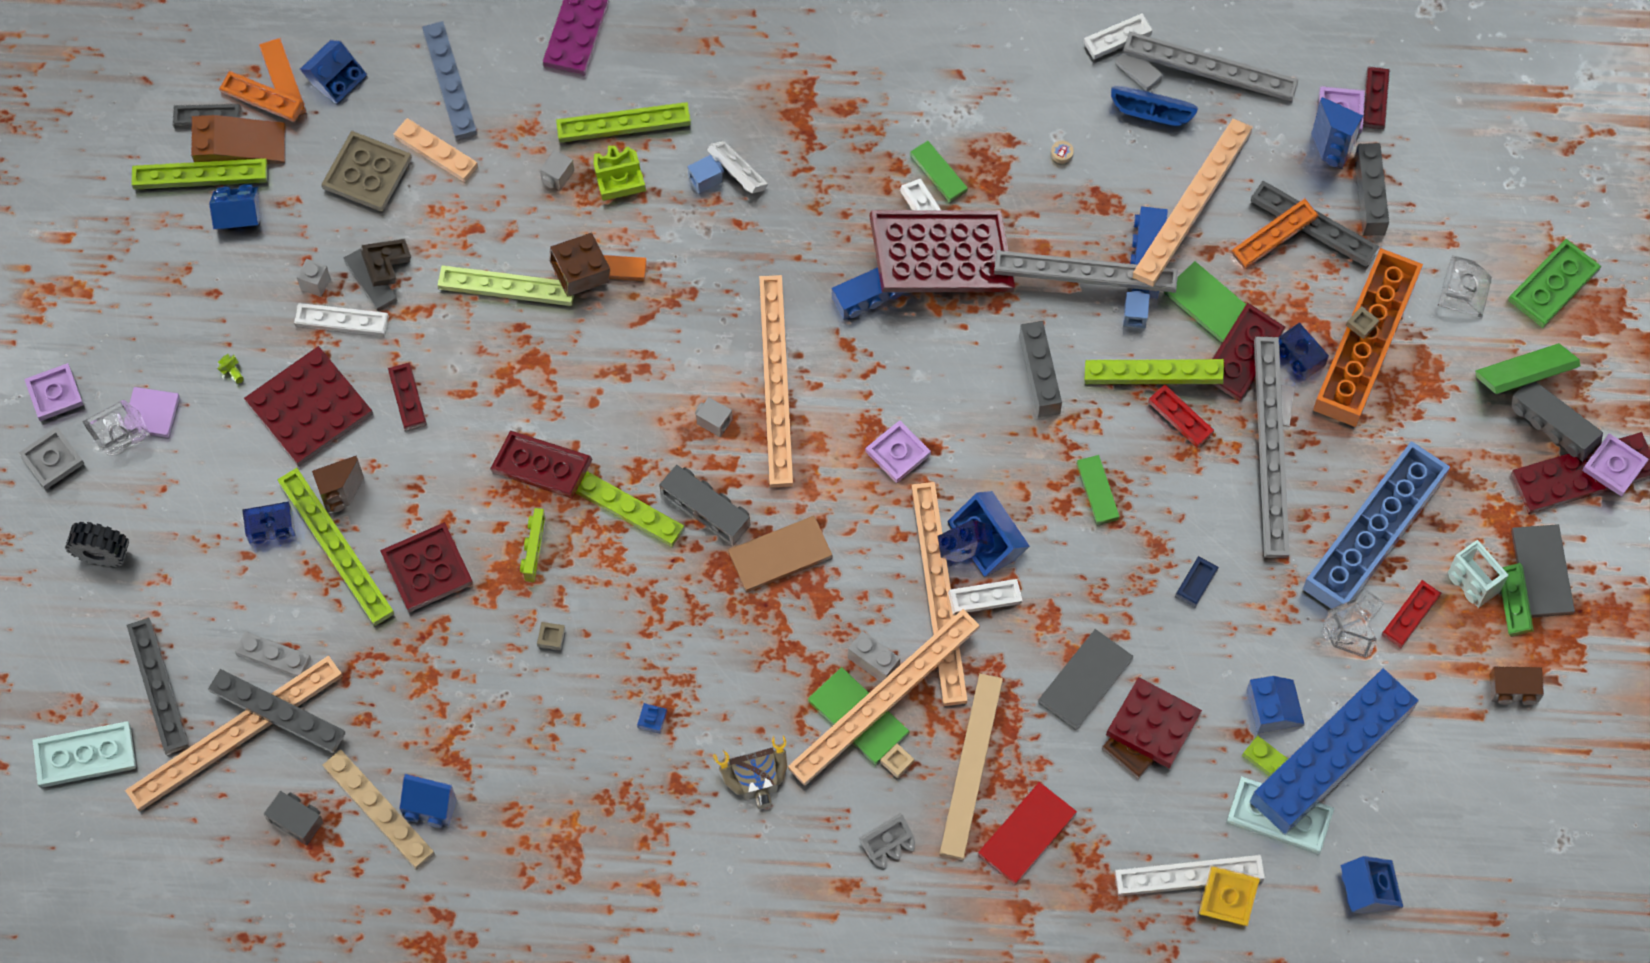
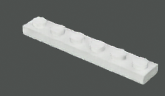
M1261 855L1115 870L1118 896L1203 888L1206 886L1211 865L1259 877L1260 882L1265 879Z

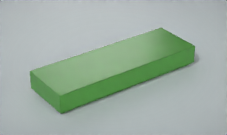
M928 140L910 151V156L949 203L968 191L967 186Z
M1096 455L1077 460L1076 464L1096 525L1119 520L1120 516L1100 456Z
M1517 563L1502 567L1508 574L1501 589L1508 634L1512 637L1533 632L1534 628L1523 565Z

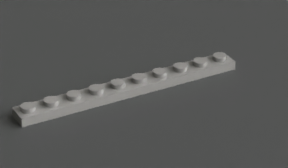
M1256 337L1254 339L1264 558H1288L1290 553L1279 337Z

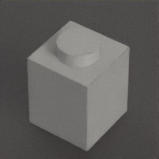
M553 150L540 168L542 182L550 188L555 187L561 190L575 171L573 159Z
M309 259L305 260L297 276L301 290L322 297L331 279L327 266Z
M710 397L707 398L705 403L701 402L695 412L697 425L718 437L722 436L733 420L732 410Z

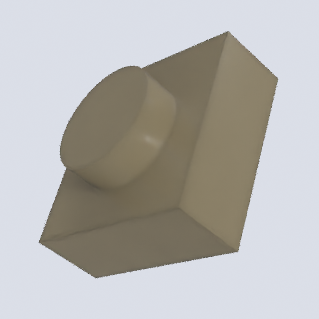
M1361 306L1347 321L1346 326L1364 339L1378 325L1379 319Z
M541 622L537 647L561 651L565 625Z

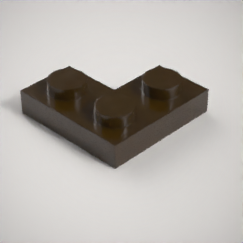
M405 239L361 245L360 251L373 287L394 284L396 276L392 265L407 263L411 260Z

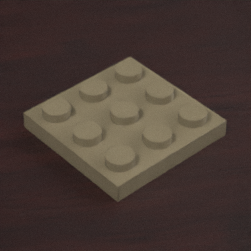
M351 130L321 184L322 189L383 212L410 163L412 155L409 152Z

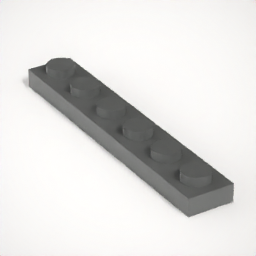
M1265 181L1261 182L1250 200L1278 217L1300 202ZM1316 211L1319 215L1318 218L1304 227L1302 231L1367 267L1377 253L1379 246Z
M150 618L128 624L126 626L164 752L168 755L189 747L152 622Z
M222 669L218 671L208 688L209 692L333 754L346 734L345 730Z

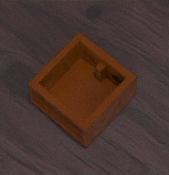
M592 232L550 246L549 262L567 297L609 283L610 267Z

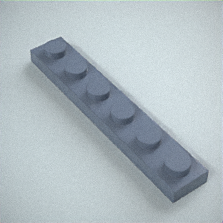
M441 21L422 26L455 139L460 140L477 135L444 22Z

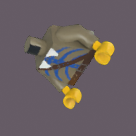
M784 735L783 743L780 745L776 744L774 736L772 737V748L729 759L728 753L722 750L724 759L718 761L715 753L713 755L714 761L720 765L719 770L725 785L737 795H743L745 800L755 798L759 809L772 805L769 794L777 792V785H780L784 780L787 770L786 750L783 749L786 746Z

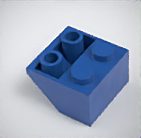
M330 40L300 68L309 82L336 104L368 75L341 41Z
M246 184L239 186L238 189L220 187L213 191L209 202L213 229L259 224L260 204L258 186L252 187V185Z

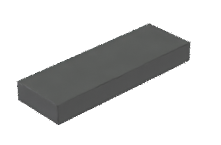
M174 105L173 127L174 129L192 128V116L218 115L241 118V105Z
M360 248L345 256L344 262L377 312L397 302V298L389 285L373 287Z

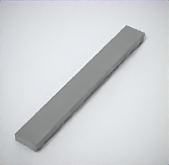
M1131 31L1128 33L1123 54L1291 102L1294 99L1299 79Z
M997 250L994 274L1176 293L1178 269L1165 268L1152 287L1132 278L1133 272L1138 266L1135 264Z

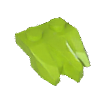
M608 145L606 156L594 153L593 164L602 201L646 191L636 151L626 147L623 152L619 153L616 146Z

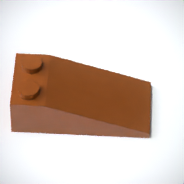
M218 115L192 116V159L194 162L266 158L267 164L285 163V122Z

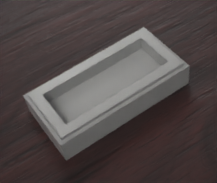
M1122 54L1115 63L1145 91L1152 88L1163 76L1147 60Z

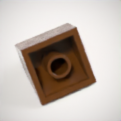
M357 455L312 471L327 513L339 512L346 506H349L364 479Z

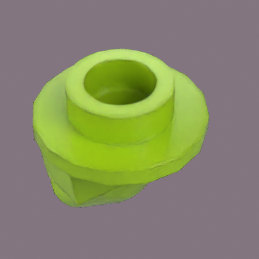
M227 353L217 362L219 364L217 369L223 375L229 372L237 384L242 383L244 378L235 366L239 361L235 354L230 356Z

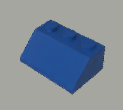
M1324 97L1320 100L1311 134L1321 159L1330 166L1343 169L1354 148L1363 115Z
M993 491L975 493L947 521L984 577L1014 562L1030 547Z

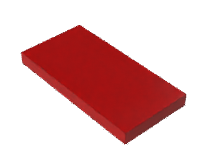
M1039 781L980 849L978 856L1016 885L1073 819L1077 811Z

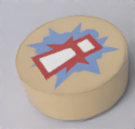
M1067 141L1054 143L1051 149L1052 159L1059 164L1070 162L1074 152L1072 145Z

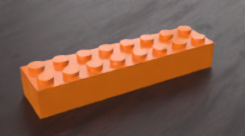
M1380 248L1352 314L1353 316L1362 306L1379 319V323L1364 339L1350 328H1346L1316 399L1313 411L1351 426H1357L1423 266L1422 263Z

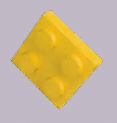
M1211 865L1199 914L1248 926L1260 878Z

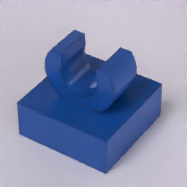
M644 703L637 728L661 734L667 709Z

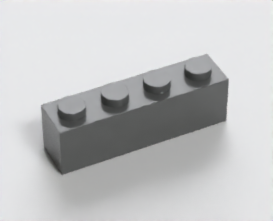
M1358 144L1354 159L1363 236L1386 235L1389 225V213L1381 144Z
M1043 321L1021 324L1019 338L1037 416L1040 418L1061 414L1062 400Z
M1536 381L1524 385L1513 395L1512 408L1514 412L1521 417H1525L1537 430H1542L1554 443H1559L1571 456L1577 457L1583 462L1601 445L1603 432Z
M676 464L659 484L660 494L734 546L751 526L749 513L743 507L739 506L737 508L733 505L726 495L716 493L708 482L695 478L691 470L686 467L681 468Z

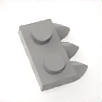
M902 814L896 815L859 838L868 857L881 868H886L887 865L886 852L892 858L899 860L901 857L900 844L910 851H914L915 848L914 835Z

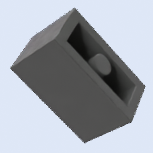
M280 790L265 811L264 816L267 822L307 846L324 823L320 816L321 812L310 804L306 807L300 803L301 799L291 792L285 794Z

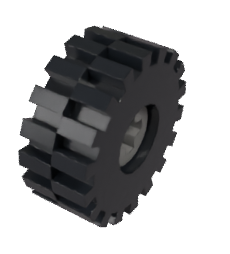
M79 522L71 526L65 549H67L68 553H72L71 556L78 557V560L88 561L92 565L94 563L98 566L105 565L112 568V566L118 567L123 564L129 539L126 538V535L120 534V531L112 530L111 527H103L102 524L98 523L95 525L92 522H87V524Z

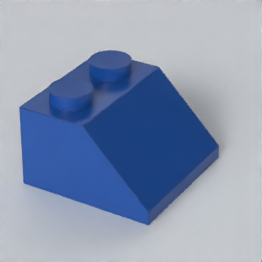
M1268 676L1249 681L1247 693L1257 734L1305 725L1293 679Z
M405 774L399 808L402 816L411 822H418V820L426 821L428 825L436 828H441L442 826L449 827L457 802L452 785Z
M1362 856L1340 865L1342 880L1348 896L1347 902L1351 912L1369 914L1404 907L1392 860Z

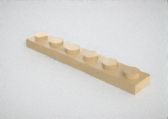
M339 750L323 764V768L416 870L435 854L430 846L342 750Z

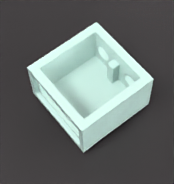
M1478 540L1455 556L1448 571L1452 583L1456 586L1459 585L1464 591L1467 600L1472 604L1474 603L1478 608L1500 593L1508 577L1505 570ZM1477 550L1500 575L1493 581L1473 560Z

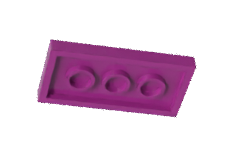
M563 0L542 61L543 66L585 75L609 5V0Z

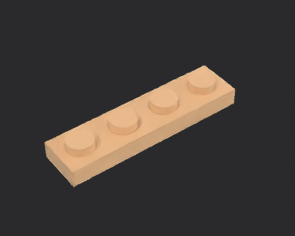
M408 118L394 133L395 139L464 183L478 168L476 161Z

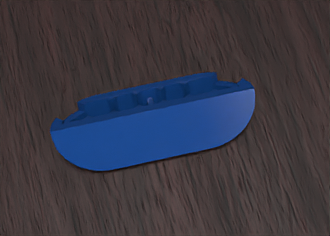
M1113 86L1111 88V97L1114 104L1122 113L1180 126L1193 119L1198 111L1196 105L1180 99L1130 87Z

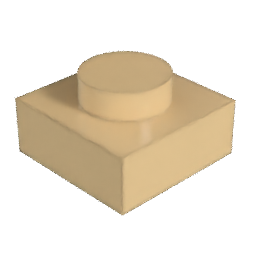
M897 743L880 759V763L898 779L914 763L915 759Z

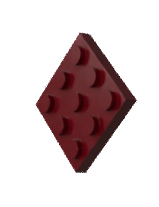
M445 522L380 550L408 613L473 585L472 578Z
M1138 677L1109 726L1106 736L1170 769L1200 717L1202 710Z

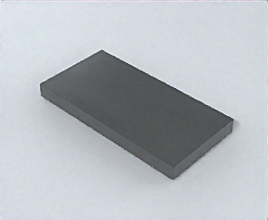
M1559 524L1512 528L1511 533L1516 562L1523 565L1531 617L1573 615L1575 610Z
M1094 629L1041 695L1038 702L1077 730L1132 661L1133 655L1097 629Z

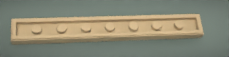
M979 674L940 849L941 856L964 860L1003 678Z

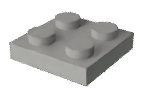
M58 427L18 453L45 490L84 464Z

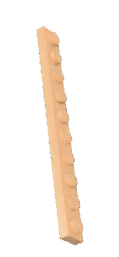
M1234 118L1231 120L1139 262L1132 278L1152 287L1154 286L1251 135L1252 126Z
M782 275L759 276L770 488L793 487Z
M935 482L912 484V495L932 632L934 635L955 615H953L948 596L951 587ZM958 647L938 665L943 706L967 704L960 647Z
M962 609L788 766V769L805 786L973 635L980 625Z
M328 655L271 694L298 707L343 676ZM245 710L125 791L140 812L272 723Z

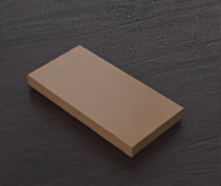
M814 515L728 549V554L746 593L833 558Z

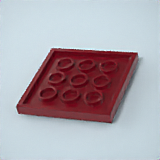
M319 346L244 397L247 405L298 467L373 414L372 409Z

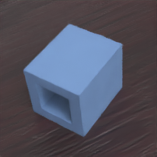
M712 155L687 166L688 177L699 194L722 183L723 167L719 161L715 162Z
M1142 291L1127 292L1123 326L1146 328L1150 294L1143 293Z

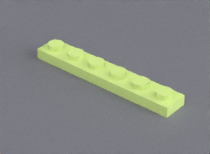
M443 265L441 266L437 285L439 290L572 306L574 295L566 296L559 280Z

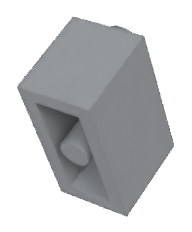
M863 631L848 648V659L880 682L900 666L899 656Z

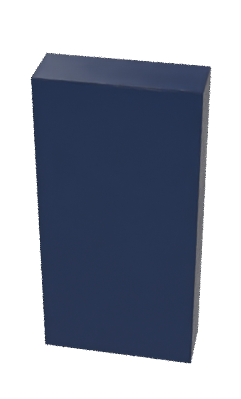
M1198 556L1176 592L1175 597L1197 607L1219 567Z

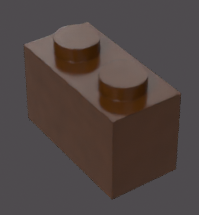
M1494 666L1490 673L1491 702H1498L1502 705L1512 704L1513 702L1534 705L1540 702L1544 695L1542 667Z

